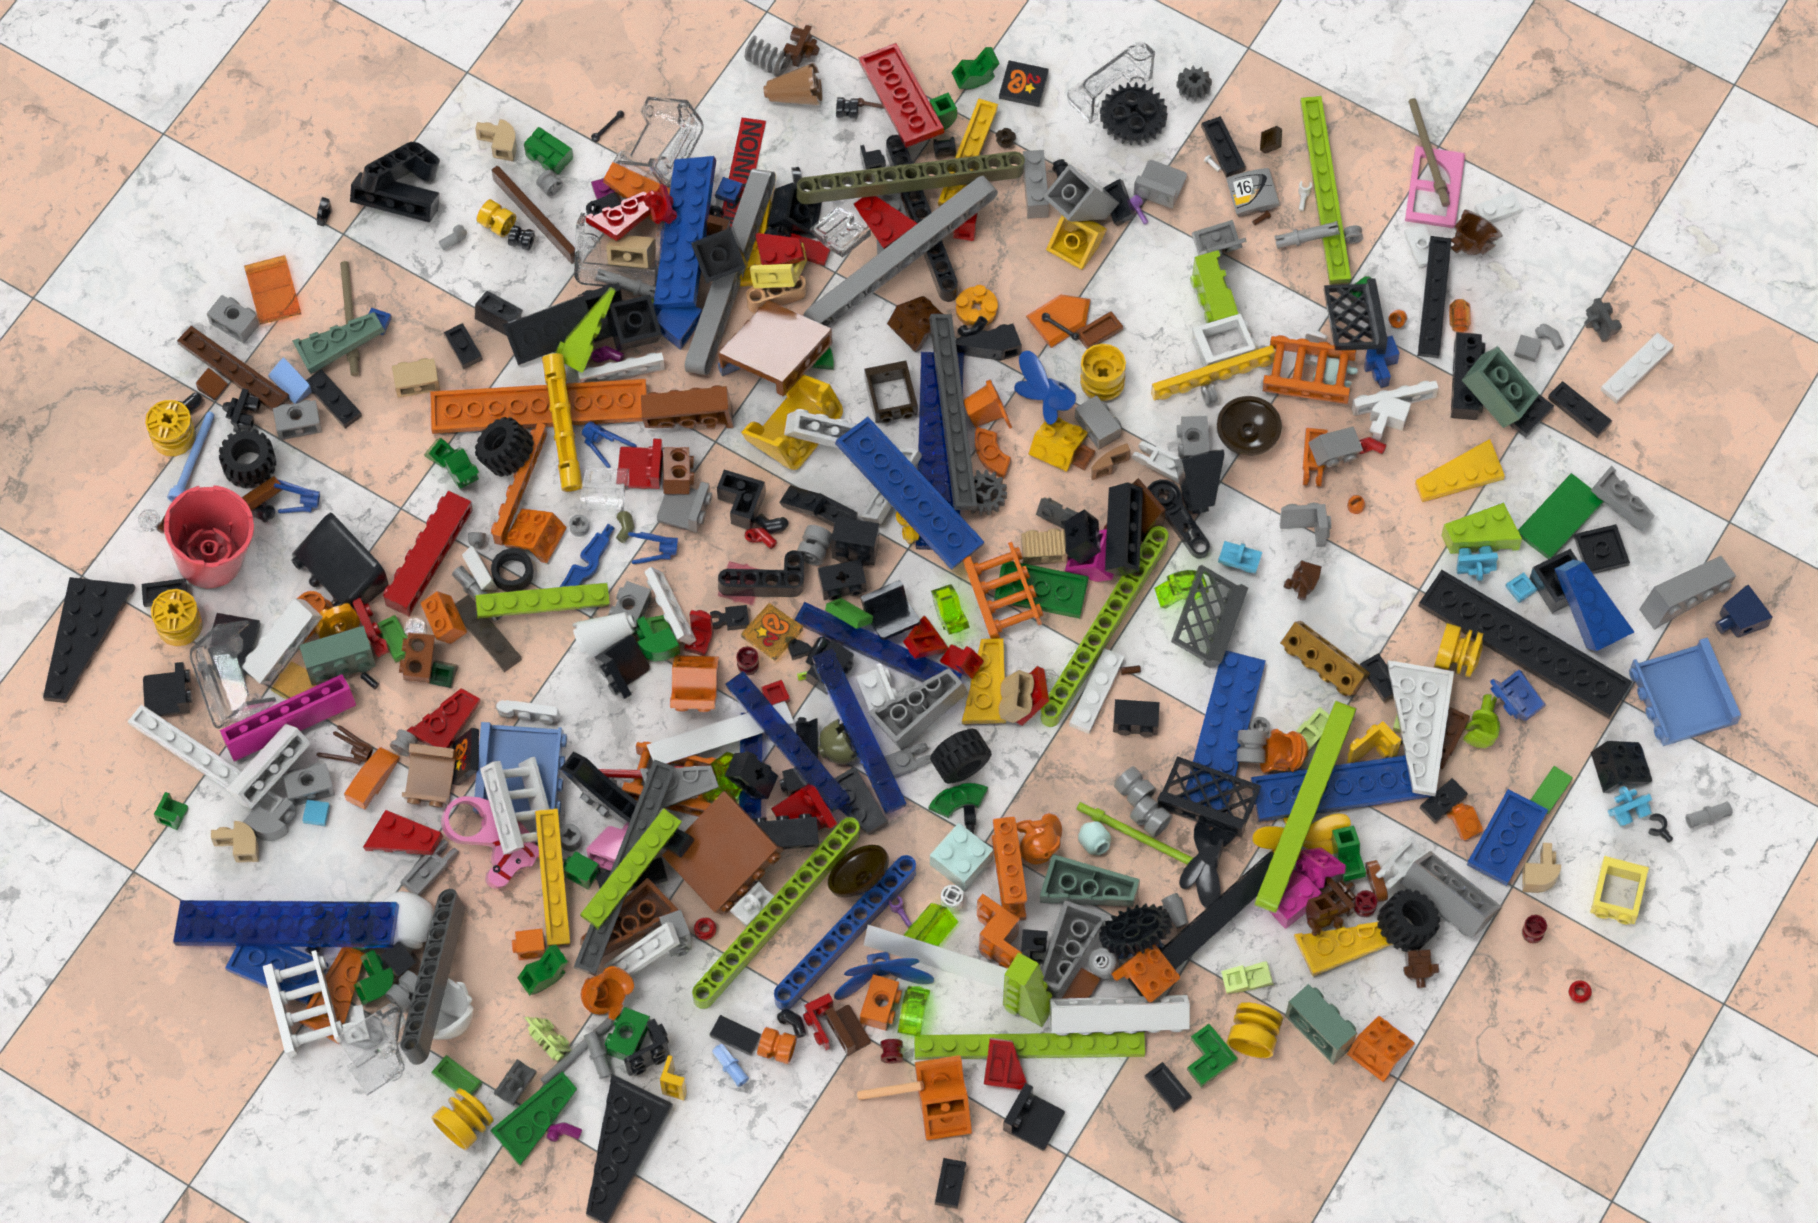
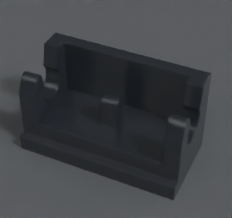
M486 291L475 304V319L504 335L506 333L503 324L521 318L523 309L489 291Z
M1022 930L1021 952L1024 956L1039 963V965L1043 963V960L1034 959L1032 955L1036 952L1046 953L1048 931Z

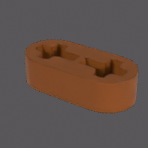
M1374 860L1365 863L1370 888L1377 896L1378 902L1387 901L1388 893L1384 878L1376 876V873L1381 868L1378 861Z

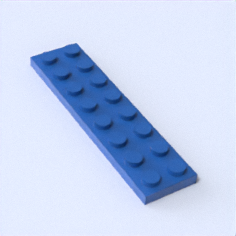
M714 156L674 159L669 195L673 197L672 209L676 211L677 218L670 224L665 222L653 303L656 309L696 306L701 268L691 243L706 237L717 161Z
M868 416L836 440L835 445L951 570L963 562L964 558L969 557L983 546L984 541Z
M1225 651L1223 660L1217 669L1193 762L1236 776L1239 762H1236L1237 749L1241 747L1237 743L1238 730H1248L1266 660ZM1207 773L1197 776L1201 785L1212 781L1211 776ZM1194 777L1188 779L1186 791L1198 786ZM1225 780L1218 783L1222 792L1233 788L1232 783ZM1215 785L1203 789L1207 798L1219 794ZM1201 791L1189 795L1193 802L1197 803L1204 800ZM1230 795L1225 796L1227 803H1229ZM1221 798L1210 802L1213 809L1219 810L1225 807Z
M1405 755L1334 766L1316 814L1429 798L1431 796L1412 792ZM1308 769L1251 777L1250 781L1252 783L1261 785V791L1255 803L1258 822L1289 817Z

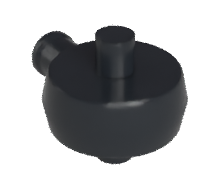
M263 502L262 505L252 510L255 511L256 518L263 522L273 519L276 513L275 508L272 505H268L267 502Z

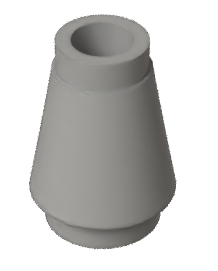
M1178 893L1169 895L1161 900L1162 908L1167 910L1176 928L1183 927L1189 923L1183 899L1179 897Z

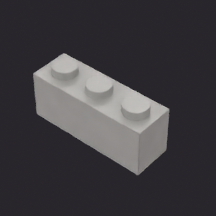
M1044 150L1023 151L1025 158L1023 178L1027 219L1047 218L1049 215V202L1043 197L1048 190Z

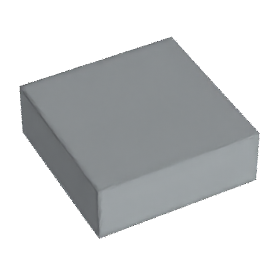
M1521 334L1514 356L1535 362L1541 340Z

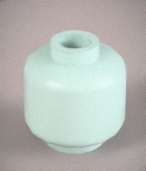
M1088 822L1081 827L1078 841L1089 854L1101 855L1110 848L1111 835L1100 822Z

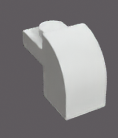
M1386 398L1375 404L1370 416V421H1373L1370 432L1373 433L1372 438L1381 441L1386 426L1403 431L1411 403L1396 398Z

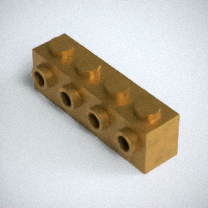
M1303 621L1294 622L1280 642L1288 654L1299 657L1305 667L1311 670L1315 669L1320 673L1319 677L1327 683L1332 682L1337 686L1336 690L1344 696L1355 695L1370 675L1369 671Z

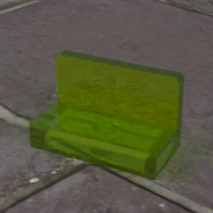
M930 903L903 936L939 946L958 921L947 907Z

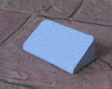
M282 358L268 375L280 389L289 394L290 400L294 404L299 403L312 393L307 381L285 358Z

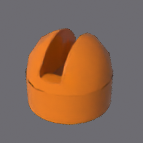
M1400 309L1394 310L1389 315V323L1395 328H1401L1407 321L1406 312Z
M1353 495L1349 498L1347 503L1349 512L1353 514L1363 512L1365 507L1364 499L1359 495Z

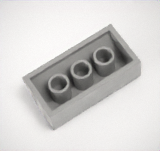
M1432 851L1414 861L1406 876L1400 882L1406 889H1411L1412 892L1417 890L1420 891L1421 895L1425 894L1428 896L1427 899L1434 902L1433 906L1438 909L1441 917L1445 921L1453 923L1463 935L1470 938L1480 933L1502 907Z

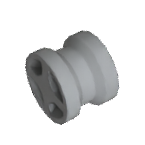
M547 170L538 177L536 184L544 189V193L547 196H553L562 188L563 181L556 178L552 170Z
M399 729L396 733L397 738L390 743V747L398 754L409 756V744H416L418 739L413 734Z
M567 824L560 829L561 847L564 850L575 851L580 848L582 837L577 826Z

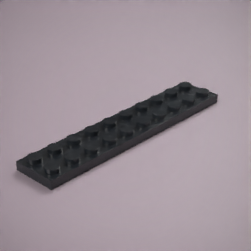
M1444 570L1440 571L1419 602L1418 606L1446 623L1461 627V632L1467 634L1469 630H1473L1471 638L1475 640L1478 632L1483 633V645L1608 719L1633 682Z

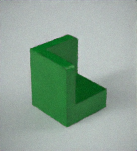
M165 792L154 812V817L157 823L178 830L188 811V806L173 800L170 793Z

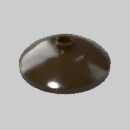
M1242 396L1235 398L1225 404L1217 418V433L1220 440L1228 449L1240 455L1255 456L1263 454L1274 447L1281 435L1282 422L1278 411L1271 403L1259 397Z
M865 845L849 852L836 863L829 874L828 887L835 896L843 898L856 897L869 891L885 875L889 865L888 853L879 845Z

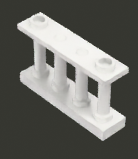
M535 757L519 763V768L503 770L501 761H494L480 768L504 855L523 848V843L538 841L537 832L520 834L517 821L534 819L536 826L535 811L549 809ZM522 776L525 789L509 791L505 778ZM528 798L531 811L515 813L511 800Z
M316 950L312 951L314 961L281 971L272 964L263 966L284 1051L288 1057L298 1055L296 1048L300 1047V1044L334 1035V1039L338 1043L342 1042L341 1034H344L342 1023L336 1019L324 974V969H327L324 956H320ZM313 970L317 971L319 983L289 992L281 991L279 983L283 982V979ZM322 991L325 1004L293 1014L291 1012L287 1013L285 1004H288V1001ZM328 1013L331 1026L298 1036L292 1034L291 1026L295 1022Z

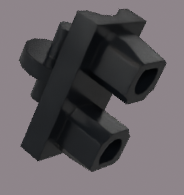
M242 388L239 399L232 398L231 402L223 403L222 409L227 412L225 417L231 419L230 422L234 426L233 432L244 428L252 430L255 419L254 416L247 415V411L258 412L261 402L260 398L250 395L248 389Z

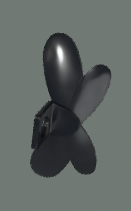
M1198 822L1194 828V841L1199 853L1184 868L1180 876L1179 885L1181 888L1187 889L1196 882L1199 900L1207 908L1221 895L1220 881L1216 868H1218L1223 848L1236 836L1215 828L1210 831L1209 826Z

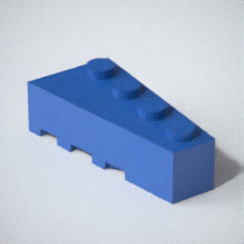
M1573 559L1555 568L1587 649L1598 651L1634 633V630L1585 562Z

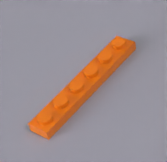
M537 423L535 430L532 429L530 432L534 441L533 451L529 455V460L524 463L525 465L514 473L515 480L513 485H509L507 488L505 504L502 503L499 508L498 515L500 517L498 522H494L491 528L495 544L503 546V541L510 529L548 435L545 424Z

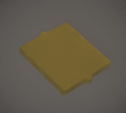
M291 661L285 671L279 674V679L271 691L287 700L317 685H311L306 669Z

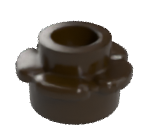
M1003 128V130L996 132V142L1003 148L1011 147L1016 140V134L1010 128Z

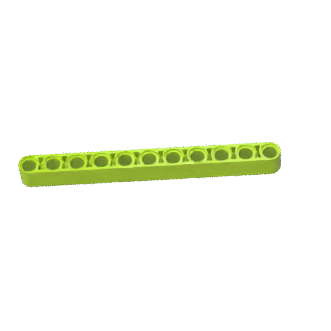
M1156 526L1149 531L1140 546L1139 572L1142 575L1135 576L1131 573L1120 578L1048 695L1049 701L1041 708L1040 718L1045 726L1054 727L1060 722L1165 552L1169 535L1164 527ZM1159 537L1163 539V541L1157 542L1154 540V538ZM1144 555H1151L1152 558H1151V559H1146V558H1144L1143 556H1144ZM1129 589L1131 592L1123 593L1121 590ZM1117 606L1120 610L1114 611L1111 607ZM1108 624L1110 627L1102 628L1100 625ZM1097 641L1099 645L1093 646L1089 642ZM1084 658L1087 659L1088 662L1080 663L1078 660ZM1075 676L1078 679L1075 681H1071L1068 679V677ZM1062 693L1065 694L1067 697L1061 699L1058 698L1056 695ZM1053 711L1056 715L1048 716L1045 713Z
M1335 701L1259 890L1255 906L1273 913L1277 912L1357 708Z
M848 817L837 825L692 989L693 1002L696 1007L700 1009L709 1008L830 873L836 863L854 846L860 838V825L856 819ZM853 828L855 832L848 834L844 830ZM833 844H838L841 846V848H839L838 850H832L830 846ZM819 860L826 862L824 866H817L815 863ZM803 877H810L812 879L808 883L801 881ZM795 893L797 897L795 899H788L786 895ZM779 909L782 911V914L775 916L771 912ZM759 926H766L768 928L765 932L756 930ZM746 942L753 944V946L749 949H745L742 947V945ZM730 959L738 960L736 965L727 964ZM715 976H722L724 978L721 982H714L712 980ZM706 992L708 994V997L705 999H700L697 997V995L699 993Z

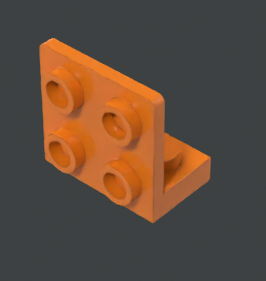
M521 509L507 533L503 545L505 547L530 550L540 562L548 563L567 527L553 512Z
M1155 944L1152 945V950L1147 948L1143 954L1140 951L1137 952L1135 956H1132L1111 974L1116 981L1122 977H1125L1126 980L1130 978L1149 1003L1180 979L1179 974Z
M1378 1016L1357 1036L1347 1055L1384 1082L1397 1062L1415 1043L1387 1020Z

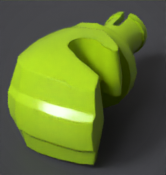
M1491 694L1483 695L1481 709L1473 712L1472 721L1465 727L1466 730L1473 731L1468 732L1463 740L1476 748L1491 747L1499 735L1500 721L1494 713L1497 698L1494 696L1491 701Z

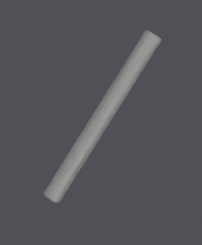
M607 1018L593 1031H598L600 1037L614 1023L611 1019ZM583 1039L540 1080L546 1085L588 1048L586 1040Z

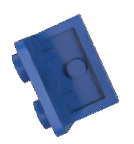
M1517 670L1502 683L1495 679L1490 680L1492 684L1491 691L1498 699L1501 698L1505 702V705H1503L1504 709L1510 716L1513 715L1516 719L1520 718L1527 721L1546 706L1521 670Z

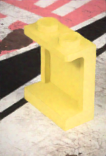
M802 243L804 261L795 264L752 265L750 273L753 287H795L807 262L804 244Z

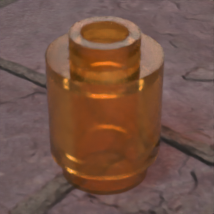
M1456 299L1449 305V324L1454 332H1466L1471 325V306L1464 299Z

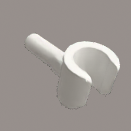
M1302 181L1299 183L1298 193L1301 195L1299 211L1301 212L1304 211L1306 198L1311 193V182L1308 188L1302 187Z

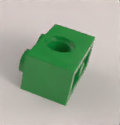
M624 1007L622 1013L614 1020V1026L616 1027L613 1033H609L606 1038L605 1046H607L608 1055L624 1061L626 1057L638 1052L648 1032L646 1022L650 1021V1016ZM625 1031L633 1033L629 1038H622L621 1034Z

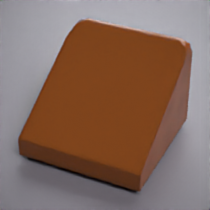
M207 368L196 382L197 389L213 400H216L228 385L210 368Z

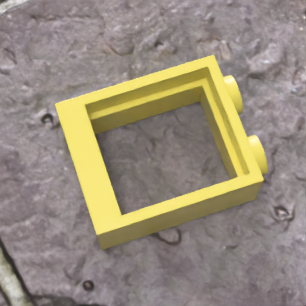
M1604 856L1590 913L1602 919H1615L1625 925L1635 924L1649 867ZM1606 874L1639 882L1632 910L1600 901Z

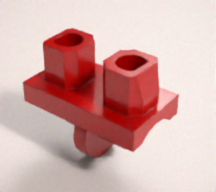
M661 184L657 191L651 190L644 196L645 205L651 209L653 222L659 224L665 221L670 224L677 218L676 211L672 209L673 197L668 194L667 186Z

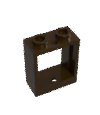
M906 360L864 369V378L875 423H889L895 419H909L918 415V404ZM903 379L909 404L879 410L873 384Z

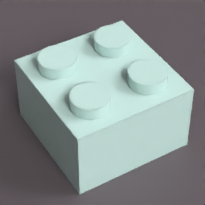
M958 823L930 854V865L965 892L993 860L994 850Z

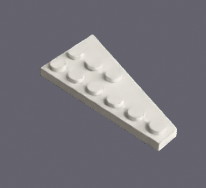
M1388 660L1387 666L1412 792L1435 796L1454 671Z

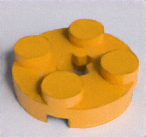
M976 285L975 287H969L963 290L956 298V315L963 324L967 326L969 324L974 325L979 316L987 319V325L994 321L998 311V301L993 292L986 289L985 286ZM973 304H980L981 310L972 309Z
M345 603L329 610H322L320 614L323 617L315 629L321 639L359 627L360 619L351 605Z

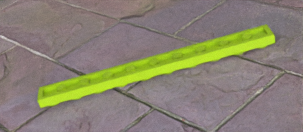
M1322 96L1301 98L1300 105L1319 223L1324 225L1337 221L1338 230L1340 231V235L1322 238L1329 284L1350 283L1351 274Z
M1101 1032L1089 1035L1069 1033L1064 1036L1057 1035L1056 1033L914 1035L915 1060H932L958 1055L961 1056V1059H987L990 1038L1012 1040L1018 1058L1145 1057L1144 1032L1132 1034L1126 1032L1103 1034Z

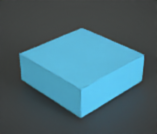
M1524 572L1506 583L1505 586L1518 603L1537 591L1535 585Z
M307 800L303 823L326 826L330 804L328 802Z

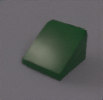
M438 660L434 661L429 684L452 688L458 665Z

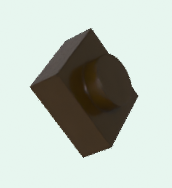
M1275 126L1261 132L1260 151L1266 154L1281 148L1282 128Z

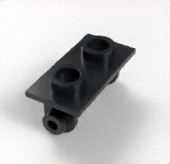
M799 717L798 721L795 722L796 737L801 738V740H796L795 757L803 766L818 760V719L815 718L807 721L805 717Z

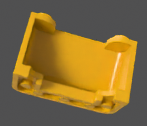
M803 375L786 394L787 398L763 426L753 421L741 432L747 442L792 470L800 468L819 444L785 436L787 415L796 411V409L807 410L810 414L827 415L830 419L836 420L841 419L843 414L842 404L831 385Z

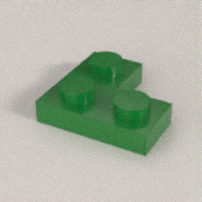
M1207 1024L1191 1036L1192 1042L1201 1051L1203 1056L1188 1066L1187 1071L1200 1087H1203L1237 1062L1238 1058L1210 1024Z

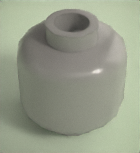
M1099 948L1090 955L1088 964L1094 975L1106 980L1113 978L1111 974L1120 967V960L1116 957L1115 953H1109L1107 948Z

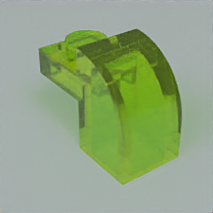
M1183 570L1166 576L1167 581L1154 588L1160 607L1166 609L1182 599L1186 600L1197 571ZM1203 574L1201 579L1204 587H1207V583ZM1197 592L1195 594V600L1202 597L1201 593Z
M952 584L931 591L935 610L943 630H946L950 635L970 628L969 622L961 610L958 594Z
M725 752L711 763L719 788L701 794L703 798L714 802L723 791L731 793L735 798L741 793L742 790L725 777V773L733 758V753Z
M908 986L903 998L897 1033L920 1037L931 990L920 986Z

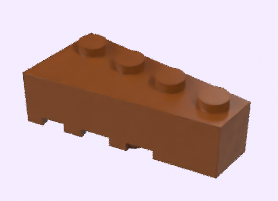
M715 385L711 388L703 389L695 387L684 391L670 390L666 393L650 392L647 395H641L642 420L645 428H674L675 424L685 428H694L696 424H704L706 428H715L716 424H724L726 428H734L732 403L727 386Z
M648 878L625 898L603 957L660 927L659 917L678 911L675 905ZM587 932L581 937V940H580V945H581V946H582V944H583V941H584V939H585V936H586Z

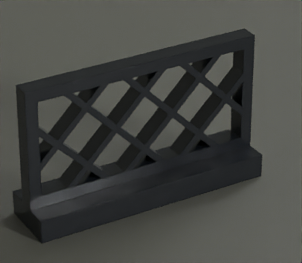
M1368 278L1366 284L1324 285L1323 291L1335 351L1376 349L1377 354H1385L1388 338L1376 279ZM1337 292L1341 296L1337 299L1330 295V293ZM1362 292V295L1359 298H1357L1351 293ZM1345 298L1351 300L1353 303L1350 306H1348L1342 301ZM1359 305L1362 308H1364L1365 311L1360 313L1354 308ZM1336 306L1342 308L1344 311L1341 314H1339L1333 309ZM1350 313L1356 318L1351 321L1345 316ZM1362 320L1363 322L1367 323L1368 326L1363 328L1359 326L1357 323ZM1341 321L1347 326L1342 329L1336 324ZM1353 328L1354 330L1358 331L1359 334L1354 336L1350 334L1348 331ZM1342 336L1350 340L1348 343H1339V339ZM1363 336H1366L1369 339H1371L1372 342H1364L1360 339Z
M1177 756L1163 791L1158 796V808L1163 807L1173 814L1242 838L1247 821L1261 791V785ZM1181 764L1189 767L1192 773L1180 777L1177 770ZM1203 773L1209 774L1212 781L1201 785L1197 776ZM1194 777L1198 786L1186 791L1183 781ZM1225 780L1231 782L1234 788L1222 792L1218 783ZM1178 783L1183 790V793L1178 795L1168 793L1170 787ZM1215 785L1219 794L1207 798L1203 789ZM1245 788L1255 790L1252 797L1244 800L1239 792ZM1201 791L1204 800L1197 803L1191 801L1189 795ZM1236 792L1240 801L1228 805L1225 796ZM1221 798L1225 807L1219 810L1213 809L1210 802ZM1243 806L1245 810L1243 819L1233 816L1231 810Z

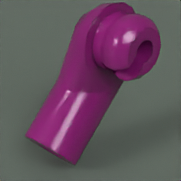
M603 346L594 350L591 358L597 363L609 359L621 362L624 358V353L609 346Z
M562 1122L548 1128L547 1139L556 1142L559 1140V1136L567 1135L578 1140L582 1129Z

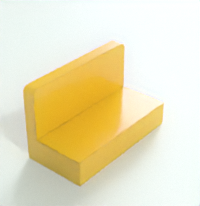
M668 1055L660 1077L662 1094L684 1101L687 1093L685 1078L674 1075L673 1056Z

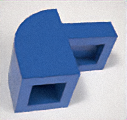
M1392 335L1387 337L1385 354H1377L1376 349H1367L1364 370L1365 372L1372 371L1373 379L1375 382L1378 381L1380 388L1389 386L1391 375L1387 366L1397 364L1400 353Z

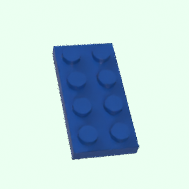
M1507 789L1470 856L1467 866L1507 886L1546 816L1548 809Z
M246 928L225 969L228 972L268 988L263 966L272 964L281 971L314 960L313 956ZM313 970L283 979V982L279 984L281 991L289 992L319 983L317 971ZM314 994L294 1000L308 1005Z

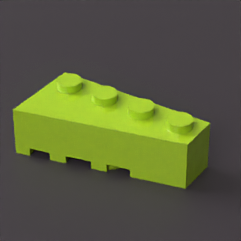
M1019 952L1004 975L1003 1006L1009 1013L1013 1015L1019 1014L1036 1025L1043 1027L1050 1016V999L1052 995L1051 992H1046L1048 985L1043 980L1044 975L1039 963Z

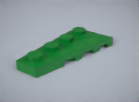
M562 1071L490 1130L519 1167L575 1094L577 1088Z

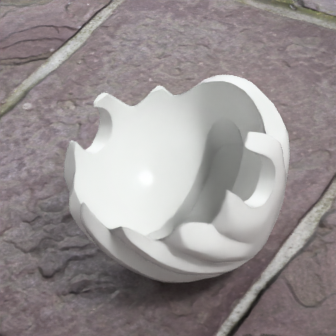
M405 891L395 892L387 896L377 906L373 920L374 934L384 950H388L400 941L410 954L413 949L422 948L423 942L427 941L434 915L431 904L421 896Z
M448 978L433 1039H452L463 1034L469 1027L473 1018L472 997L469 996L463 982L455 983Z

